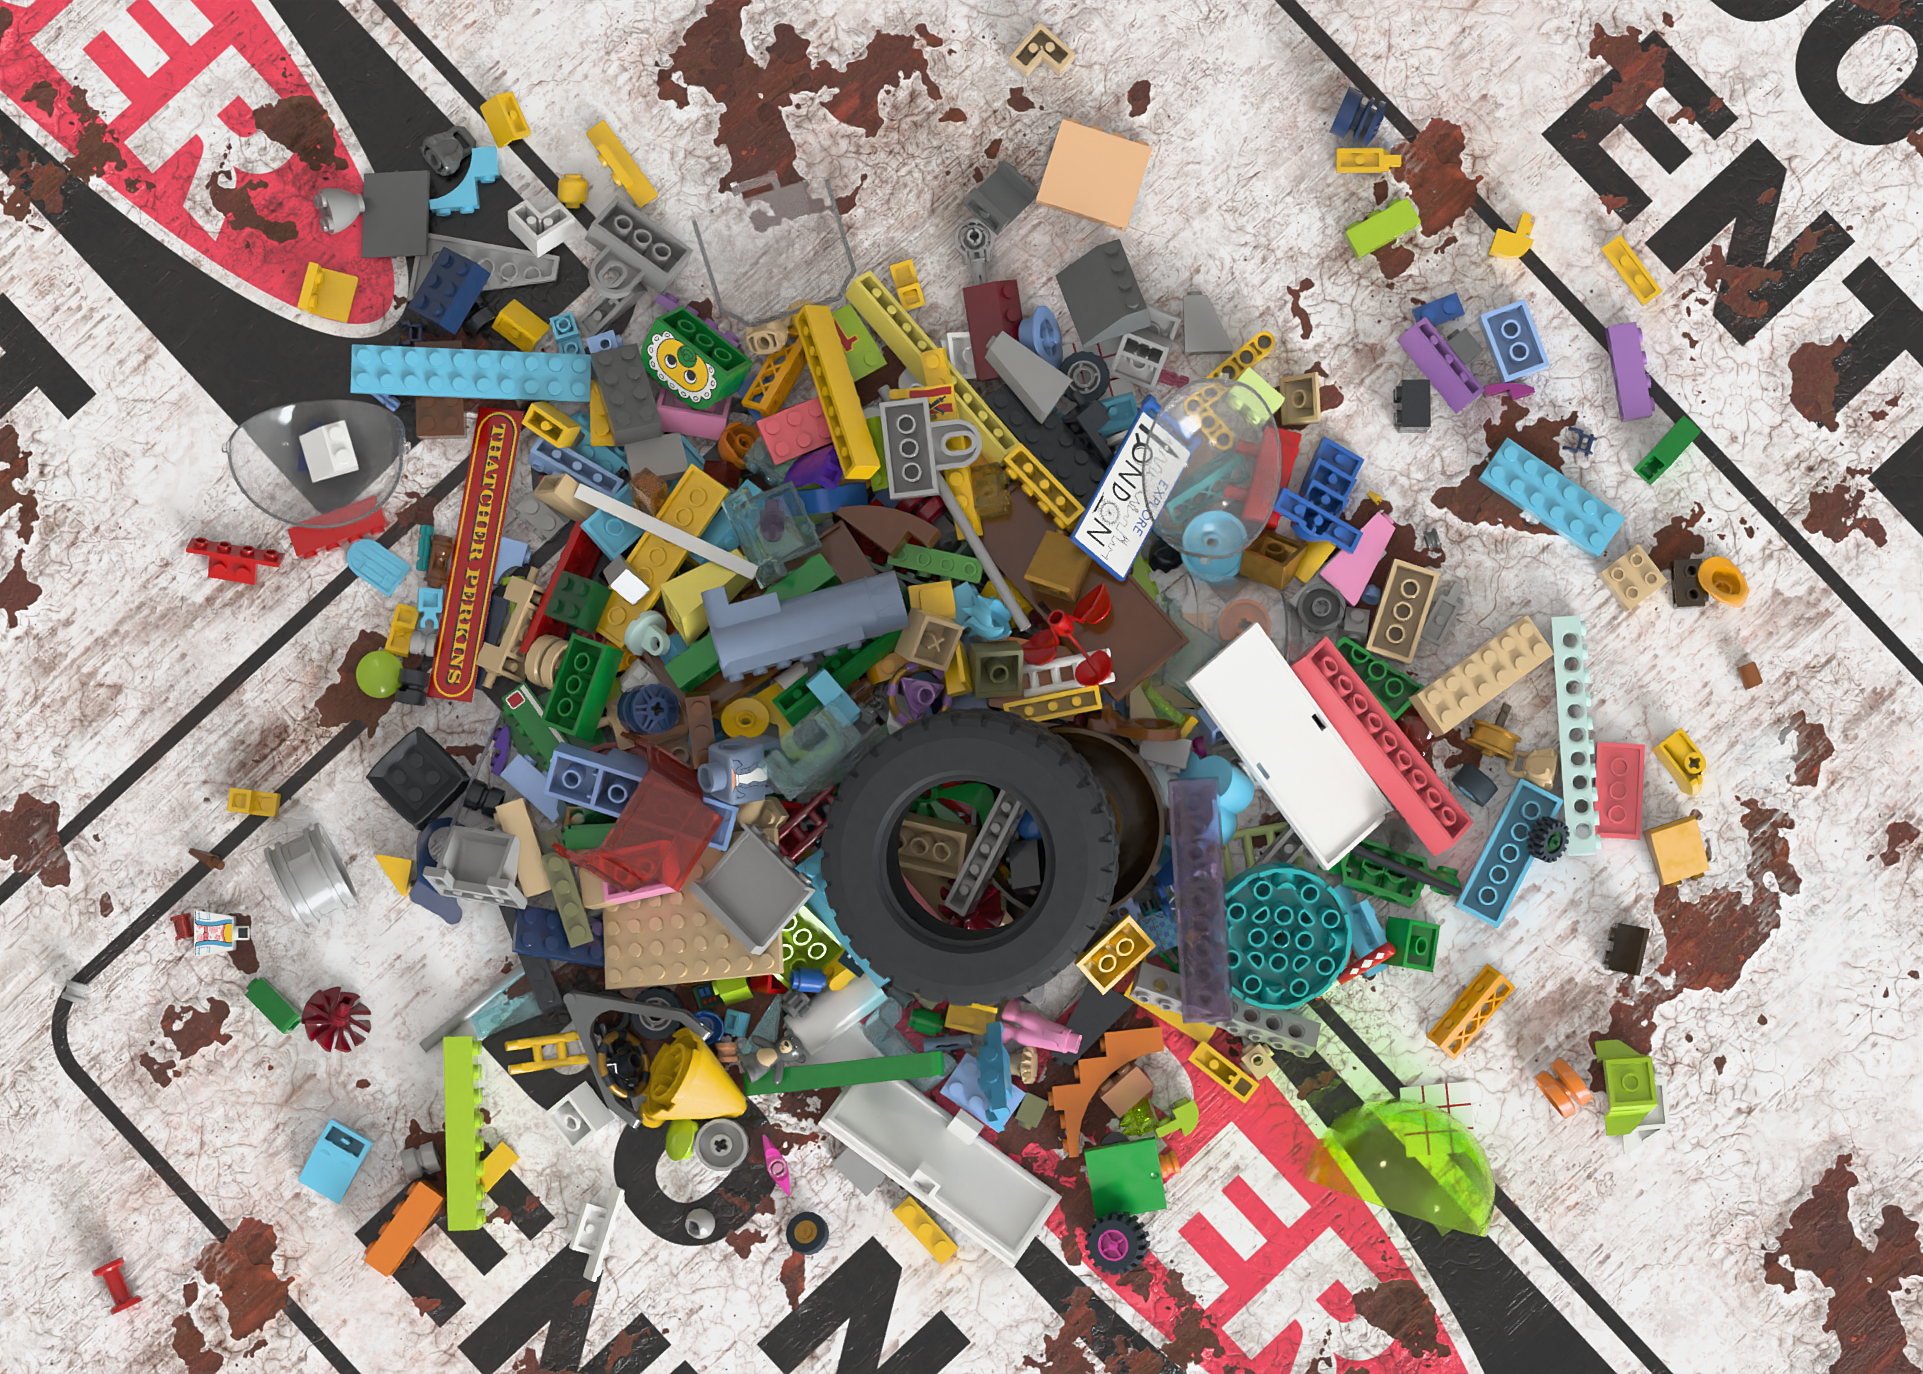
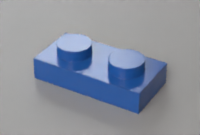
M1456 292L1412 309L1416 323L1426 317L1434 327L1465 315Z

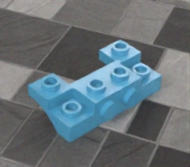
M1001 1021L986 1024L987 1033H984V1045L979 1047V1056H976L977 1068L981 1075V1078L977 1079L978 1088L988 1099L989 1109L985 1111L986 1120L996 1132L1005 1130L1003 1121L1010 1114L1007 1099L1013 1098L1010 1055L1003 1045L1002 1032L1004 1031V1026Z

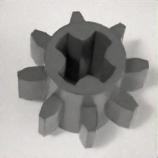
M789 989L781 998L784 1001L781 1005L782 1009L792 1018H795L797 1014L803 1017L810 1009L807 1005L810 999L801 991L795 990L792 992Z

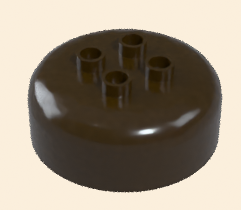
M1065 724L1047 727L1048 731L1054 735L1056 733L1072 745L1071 749L1077 754L1080 753L1092 767L1091 772L1103 784L1107 793L1105 797L1108 803L1112 805L1116 819L1115 829L1119 836L1120 853L1118 854V877L1114 885L1111 903L1106 912L1108 913L1132 898L1146 883L1158 864L1167 835L1168 816L1165 796L1151 766L1133 746L1120 737L1087 728L1086 725ZM984 783L991 788L996 801L1001 789ZM972 807L971 826L977 827V839L982 829V822L978 811ZM1017 828L1010 842L1025 840L1018 834ZM1041 840L1040 842L1043 844V848H1044V860H1045V869H1046L1045 847H1044L1043 840ZM1008 844V846H1007V848H1006V850H1005V852H1004V854H1003V856H1002V858H1001V862H1002L1003 864H1005L1006 867H1007V868L1009 869V871L1011 872V868H1010V866L1008 865L1007 859H1006V852L1009 851V844ZM998 867L990 880L993 886L1005 898L1027 912L1031 909L1039 893H1035V896L1032 894L1019 896L1013 889H1010L1008 880L1003 876Z

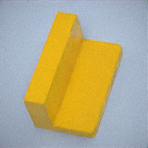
M513 91L496 94L480 106L498 148H503L513 140L526 138L532 134Z
M513 299L499 312L492 328L523 352H533L539 340L550 330L551 326L517 300Z
M960 640L947 672L944 671L950 698L974 692L967 649Z

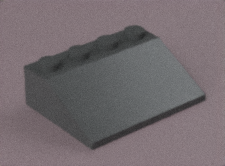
M1120 239L1096 246L1056 275L1083 348L1151 326L1146 303Z

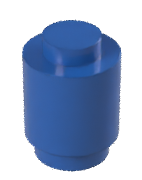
M798 967L797 969H792L789 978L790 988L801 992L820 993L821 989L826 986V974H823L822 969Z

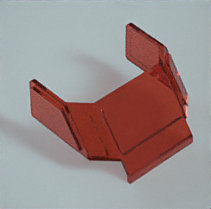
M622 731L621 737L647 754L648 771L602 845L582 855H578L555 842L551 846L556 849V854L575 867L618 890L621 887L631 893L657 879L679 893L724 820V817L702 804L704 802L703 790L698 782L697 773L693 771L694 768L657 744L630 731L629 733Z

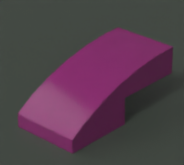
M1497 383L1483 387L1485 390L1483 392L1484 398L1507 392L1509 401L1531 396L1535 393L1534 387L1518 383Z

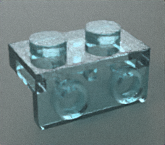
M760 436L742 459L745 463L744 466L753 473L759 472L765 477L764 480L769 485L780 488L786 473L795 462L790 460L774 467Z

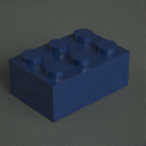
M443 247L407 308L423 319L455 335L491 273L476 262Z

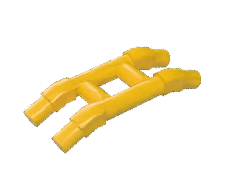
M577 1031L505 1041L506 1051L530 1047L533 1050L534 1061L509 1065L508 1072L510 1075L590 1062L586 1054L567 1056L565 1042L580 1040ZM556 1044L558 1058L544 1060L542 1046Z

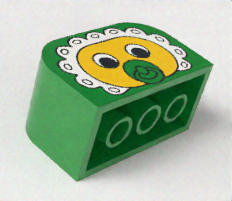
M683 305L655 319L641 349V358L646 370L662 386L667 387L681 401L695 409L709 408L736 393L753 364L751 359Z

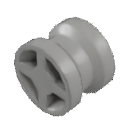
M67 979L65 983L67 988L62 993L61 998L84 1004L86 1000L84 995L85 992L89 991L90 986Z

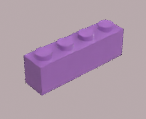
M1426 317L1414 324L1397 339L1403 350L1411 357L1427 379H1430L1432 386L1440 393L1448 406L1456 414L1485 391Z
M1636 322L1608 326L1605 329L1621 422L1650 418L1653 415L1652 411H1655V402L1653 397H1649L1648 388H1651V380L1649 374H1645L1644 365H1647V357L1645 351H1641L1640 342L1643 341L1642 330L1640 327L1637 328Z

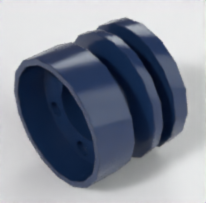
M1349 86L1329 133L1344 138L1349 130L1354 131L1352 143H1356L1359 134L1365 136L1361 147L1366 148L1375 138L1381 125L1386 102L1381 100L1377 110L1371 108L1375 97L1372 96L1367 104L1364 105L1362 104L1363 92Z
M662 684L636 685L627 689L621 695L617 704V716L620 724L626 731L634 735L662 734L669 731L676 724L679 716V703L671 689Z

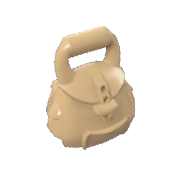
M787 314L769 317L764 323H758L754 327L746 328L745 341L749 351L757 355H768L781 351L789 335L788 327L791 323V317Z
M1536 749L1531 753L1521 750L1512 752L1514 759L1513 761L1507 760L1505 770L1509 775L1519 779L1522 778L1545 791H1550L1555 787L1561 765L1560 754L1555 749ZM1518 757L1524 758L1521 771H1514Z

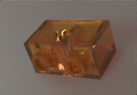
M646 467L640 473H636L629 482L634 508L655 518L669 497L666 482Z

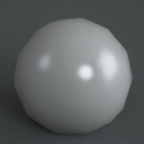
M694 1209L687 1215L685 1227L688 1234L694 1238H706L711 1235L715 1228V1219L712 1213L706 1209Z

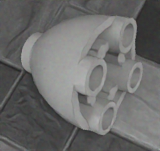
M326 187L319 189L318 194L313 196L316 209H320L322 216L319 219L323 232L328 231L331 235L345 230L355 221L359 213L365 211L364 201L360 193L353 194L341 188Z

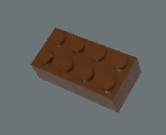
M462 340L414 342L415 347L465 349V344ZM416 396V436L420 440L467 438L466 398Z

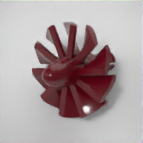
M951 878L947 883L953 886L956 879ZM988 883L975 911L965 917L945 905H938V910L946 918L951 919L954 916L947 924L965 929L981 930L999 927L1005 915V910H1001L1000 892L990 883ZM945 887L940 889L942 900H946L950 893Z
M338 986L325 991L320 989L306 1002L302 1013L301 1023L305 1024L307 1037L311 1042L316 1040L325 1051L331 1052L334 1037L337 1036L334 1049L345 1053L351 1052L352 1050L344 1035V1031L349 1033L354 1045L359 1046L365 1042L366 1038L354 1031L350 1025H356L367 1033H370L371 1030L370 1020H355L351 1015H371V1011L360 1002L353 1006L354 1002L361 997L356 993L340 992L341 987Z

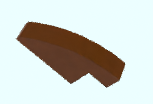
M858 505L840 507L839 511H835L838 518L893 559L911 537L931 550L942 536L939 529L925 520L893 508Z

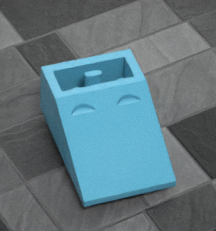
M335 1118L330 1119L298 1181L335 1203L340 1204L374 1146L375 1141Z

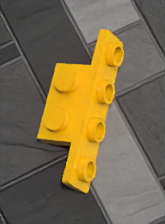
M602 120L586 132V136L599 152V155H597L598 160L604 168L606 166L610 167L613 172L610 176L618 187L623 185L638 208H643L658 197L656 190L605 120Z

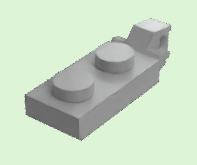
M1455 581L1450 591L1443 590L1423 626L1421 638L1438 647L1441 646L1462 606L1463 599L1458 596L1464 585Z

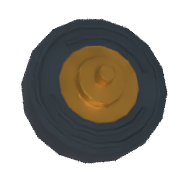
M814 1212L799 1213L790 1220L787 1226V1242L794 1251L801 1255L818 1253L825 1247L828 1241V1225L820 1215Z

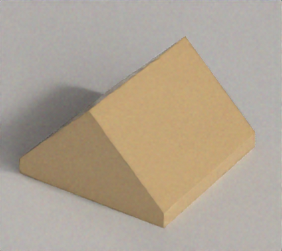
M1318 372L1279 378L1280 394L1285 398L1281 405L1282 425L1319 424L1321 411Z

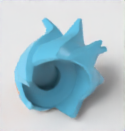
M973 595L972 600L975 606L962 607L965 612L972 616L962 625L964 629L966 627L972 628L968 635L969 637L979 635L989 641L997 642L1005 640L1012 633L1008 622L1011 614L999 598L993 596L985 598L980 595L976 597Z

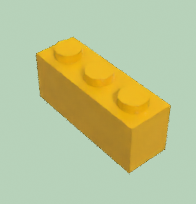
M911 1195L906 1197L892 1211L941 1265L959 1249V1246Z

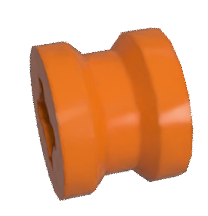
M1174 1150L1169 1151L1164 1156L1158 1155L1162 1178L1167 1177L1173 1172L1175 1174L1181 1173Z

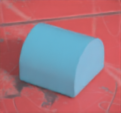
M727 1009L724 1020L725 1033L745 1038L751 1014Z

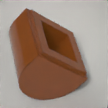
M1754 661L1736 668L1745 690L1763 684Z

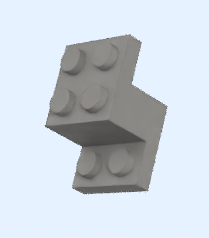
M1146 303L1151 326L1123 335L1109 374L1154 391L1182 317Z

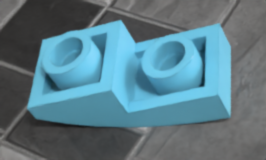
M572 311L549 318L560 353L586 354Z

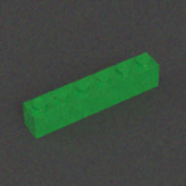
M902 630L883 634L882 637L865 639L866 642L861 643L862 647L848 651L847 647L838 649V654L826 657L822 664L817 665V672L824 667L839 686L845 689L896 648ZM808 672L772 700L793 729L823 706V703L805 684L809 680Z

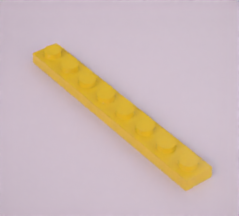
M942 347L921 352L920 355L927 386L952 384L946 349ZM956 403L957 419H960ZM964 437L949 438L946 442L947 449L950 451L966 450ZM969 465L963 468L944 470L947 485L977 535L982 536L983 531ZM954 520L958 540L966 539Z

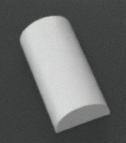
M863 974L861 978L857 976L853 978L844 989L839 991H833L827 985L820 993H816L809 998L810 1002L807 1005L810 1009L803 1017L797 1014L795 1018H792L788 1014L784 1019L800 1039L803 1046L813 1056L889 998L881 988L878 989L867 975Z

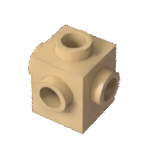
M1251 1041L1241 1049L1242 1053L1239 1056L1242 1062L1239 1063L1247 1075L1252 1072L1258 1081L1277 1067L1271 1058L1274 1053L1266 1043L1261 1045L1259 1042L1253 1043ZM1255 1057H1260L1258 1061H1253Z

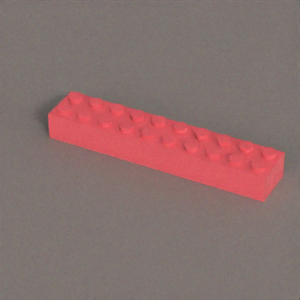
M1327 636L1323 637L1307 648L1290 665V668L1354 756L1365 768L1366 772L1395 806V809L1407 821L1410 828L1422 840L1425 847L1434 857L1452 847L1474 823L1473 820Z

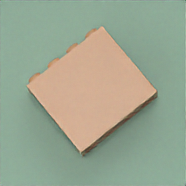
M1068 118V120L1062 119L1036 198V204L1126 232L1152 148L1148 147L1149 143L1136 139L1133 142L1127 140L1126 136L1120 133L1113 132L1111 135L1103 132V128L1091 125L1089 128L1081 125L1082 122L1073 118Z

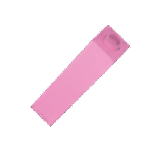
M1377 512L1360 530L1363 532V535L1353 554L1341 550L1317 575L1326 584L1338 589L1350 607H1353L1358 602L1395 530V527L1392 525L1394 521L1386 513L1381 515Z

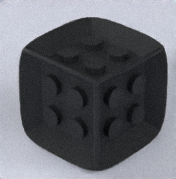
M419 726L397 742L366 775V779L369 780L375 790L390 806L419 831L422 830L425 824L433 819H437L466 790L471 779L462 766Z

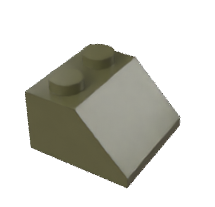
M1017 640L970 643L969 667L975 699L1023 695V649Z

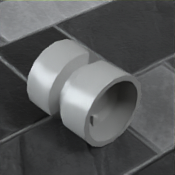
M434 1141L420 1145L418 1150L413 1147L400 1151L402 1164L409 1181L423 1177L424 1172L432 1174L442 1170L441 1159Z

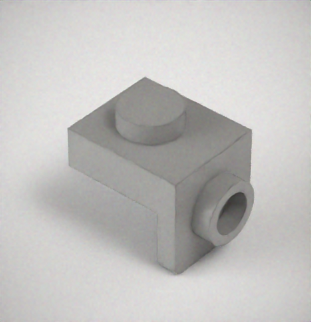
M1346 607L1342 637L1345 636L1359 646H1364L1368 632L1370 610Z

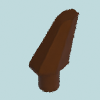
M190 848L188 852L210 869L222 870L225 867V862L220 860L217 854Z

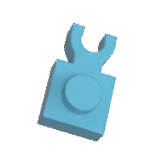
M418 588L417 612L423 613V617L419 622V629L425 628L426 620H430L433 623L432 630L438 629L439 623L435 615L442 613L443 589Z

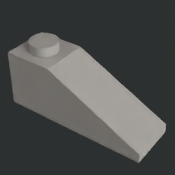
M639 282L631 293L623 298L610 299L601 295L576 321V324L588 338L598 335L629 310L648 290Z

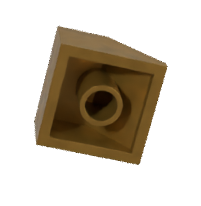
M1265 529L1243 549L1239 573L1281 591L1292 581L1307 550V545Z

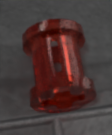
M191 912L170 917L176 932L175 941L194 937L190 922Z

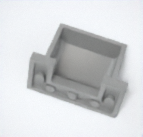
M452 825L437 867L425 866L422 874L442 896L525 909L528 902L515 886L521 842L516 835L506 834L501 830L487 831L478 826L468 828Z

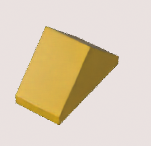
M381 854L375 856L401 896L405 897L408 895L415 861Z

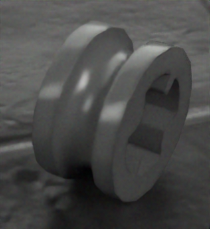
M1432 528L1431 532L1423 531L1428 551H1432L1434 547L1437 549L1441 548L1439 536L1435 528Z

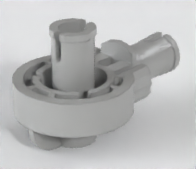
M980 219L964 221L958 226L954 236L956 250L963 257L965 266L969 265L967 253H969L974 286L980 284L979 277H981L982 284L989 283L984 250L986 251L987 262H991V251L995 240L994 232ZM978 225H981V226H983L984 228L987 229V231H988L989 234H990L991 239L988 240V235H987L986 232L984 233V236H983V234H982L981 232H983L984 229H983L982 227L978 226ZM964 227H967V228L963 231V234H964V235L966 234L965 239H964V236L961 235V244H960V243H958V236H959L961 230H962Z

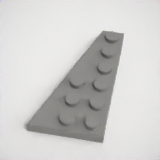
M428 233V256H415L407 301H412L443 247L476 262L491 273L481 292L556 281L560 256L543 254L537 258L532 251Z

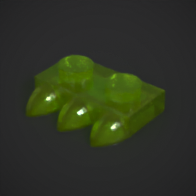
M1147 1094L1121 1117L1123 1120L1119 1126L1126 1127L1122 1135L1133 1136L1137 1134L1140 1137L1152 1131L1159 1124L1153 1104Z

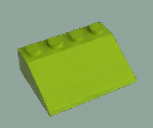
M807 902L782 930L784 973L773 975L794 992L795 989L790 988L789 984L792 969L803 967L817 968L823 971L833 959L846 950Z

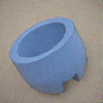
M1374 584L1367 585L1362 592L1361 600L1367 604L1376 605L1380 601L1381 590Z

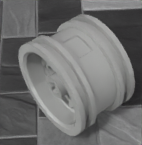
M319 822L314 824V830L311 831L307 827L303 829L304 835L284 845L279 841L274 844L275 849L272 850L270 847L264 849L266 861L290 911L304 931L309 929L310 922L317 925L320 923V917L338 908H341L343 911L347 910L348 903L350 902L354 906L359 904L358 896L342 860Z

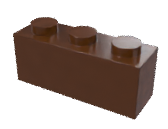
M709 690L685 693L694 769H698L702 764L709 763L708 748L711 744L716 743Z

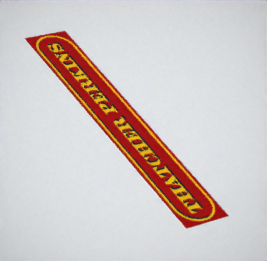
M479 407L427 697L472 703L478 671L476 661L482 649L524 411Z

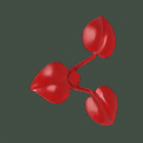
M1102 583L1084 596L1076 605L1073 613L1074 616L1070 613L1066 615L1060 609L1051 612L1047 619L1050 629L1036 633L1029 641L1020 645L1023 649V659L1036 666L1049 663L1057 654L1056 647L1060 644L1058 635L1068 636L1086 659L1079 663L1075 669L1076 681L1086 687L1102 683L1111 672V658L1102 650H1098L1089 656L1072 635L1074 630L1072 621L1083 624L1085 621L1089 624H1095L1106 617L1111 608V600L1106 585Z

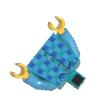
M1154 899L1141 903L1146 917L1137 920V924L1154 942L1156 947L1140 961L1147 963L1146 959L1157 955L1159 951L1165 952L1186 942L1193 948L1192 941L1195 938H1199L1203 942V938L1196 931L1190 919L1185 918L1175 923L1170 916L1166 917L1162 910H1158Z

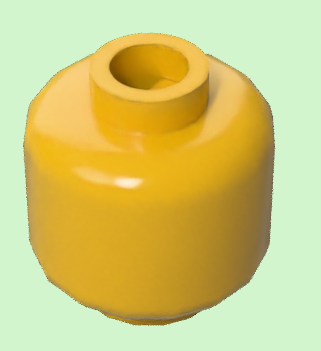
M564 174V177L558 180V200L566 203V208H580V204L588 201V181L583 178L582 174Z

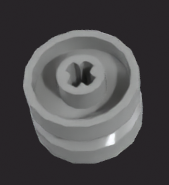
M716 1118L706 1123L699 1130L695 1140V1150L700 1162L707 1168L715 1171H728L737 1167L744 1160L749 1149V1138L744 1127L737 1121L729 1118ZM725 1140L727 1147L719 1148L718 1142Z

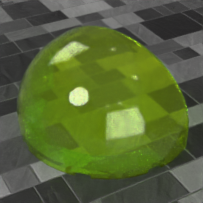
M1378 1099L1356 1106L1342 1114L1325 1130L1313 1146L1303 1175L1309 1181L1343 1194L1477 1236L1487 1237L1493 1217L1496 1197L1495 1180L1489 1158L1478 1139L1461 1121L1448 1112L1434 1105L1414 1099Z

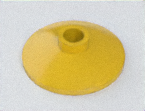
M737 699L724 709L721 716L722 728L731 738L739 735L748 738L761 736L769 725L768 710L763 703L756 699ZM744 722H750L748 725H742Z

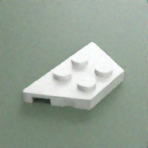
M1654 1076L1658 1105L1647 1114L1631 1134L1622 1135L1623 1154L1631 1153L1642 1144L1670 1129L1665 1079Z

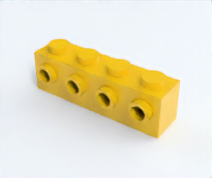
M1020 443L1004 458L1007 467L1005 472L1013 480L1017 478L1023 484L1021 488L1029 497L1034 495L1039 500L1037 505L1046 514L1050 512L1055 517L1053 521L1061 530L1066 528L1070 533L1073 532L1085 508Z

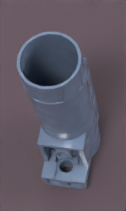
M895 570L870 577L864 576V578L782 601H779L777 593L774 592L730 604L724 586L701 592L723 678L729 679L731 683L745 679L744 674L753 672L754 676L768 673L767 668L776 666L777 670L791 667L792 661L800 660L801 663L815 660L814 655L823 653L824 657L838 654V649L847 647L848 651L862 647L861 643L866 642L865 639L882 637L883 634L910 627Z

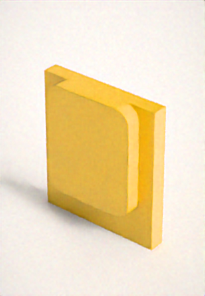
M951 580L908 586L910 607L949 619H956Z

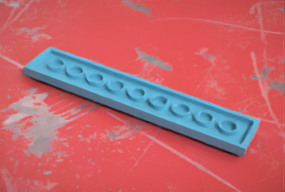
M352 344L350 393L576 403L590 402L591 355Z

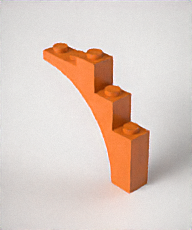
M1161 1027L1104 1032V1038H1100L1101 1052H1106V1056L1078 1059V1064L1074 1065L1075 1079H1080V1083L1052 1086V1091L1048 1092L1049 1106H1054V1111L1064 1110V1114L1060 1115L1061 1129H1066L1067 1138H1063L1062 1143L1063 1151L1068 1153L1069 1158L1079 1157V1133L1082 1118L1089 1101L1098 1087L1115 1070L1127 1062L1145 1054L1164 1051Z

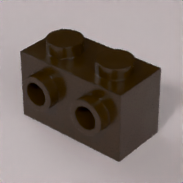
M1702 558L1673 560L1670 562L1673 609L1702 608L1706 606L1705 602L1709 600V593L1703 589L1698 578V570L1702 563Z

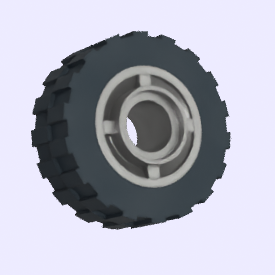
M1075 352L1064 359L1059 368V371L1073 380L1064 394L1072 402L1075 401L1070 394L1076 389H1079L1084 399L1090 402L1102 397L1108 388L1110 372L1107 364L1099 355H1095L1093 352ZM1085 371L1090 375V381L1087 384L1078 382L1077 374L1079 372Z
M652 986L645 989L634 999L635 1001L684 1009L682 1006L683 1002L678 997L679 995L670 988H664V986ZM631 1013L630 1017L634 1029L641 1036H645L650 1040L666 1039L673 1035L681 1025L680 1021L663 1018L656 1019L651 1016Z

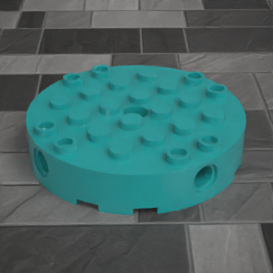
M1284 862L1257 865L1231 879L1214 899L1205 925L1206 952L1215 973L1232 993L1247 1003L1266 1009L1295 1008L1304 1005L1303 1003L1315 997H1320L1332 986L1339 973L1343 972L1352 945L1350 917L1337 892L1324 879L1311 870ZM1282 931L1283 936L1281 939L1274 941L1275 935Z

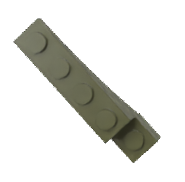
M557 827L539 833L537 836L543 852L541 859L570 947L573 948L595 939L583 906L570 850H566L562 842L564 830L562 827Z

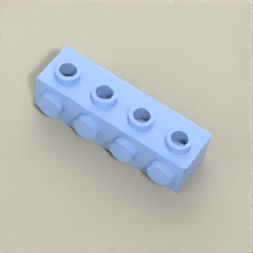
M541 436L530 450L528 463L536 471H543L548 475L567 473L579 484L581 483L611 498L623 487V479L568 447H555Z

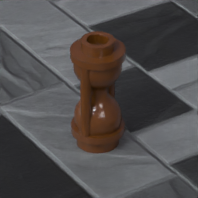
M434 534L433 540H430V561L426 577L423 578V581L428 582V587L441 589L442 585H447V565L452 548H454L452 537Z

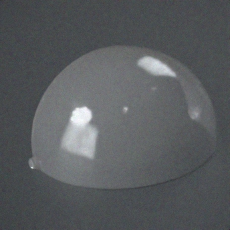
M1219 373L1217 378L1195 380L1178 389L1164 403L1148 433L1142 460V488L1148 514L1154 527L1165 542L1180 553L1198 557L1200 564L1210 565V560L1229 558L1245 550L1262 532L1273 511L1280 486L1282 452L1275 419L1262 396L1249 385L1240 381L1230 380L1229 373Z
M336 399L297 402L267 410L242 423L231 434L229 440L226 443H222V453H227L232 476L249 501L275 519L295 526L318 529L335 528L355 523L382 507L397 488L405 468L406 452L411 450L410 442H406L404 424L394 413L370 403ZM345 420L359 470L312 482L299 436L321 426Z

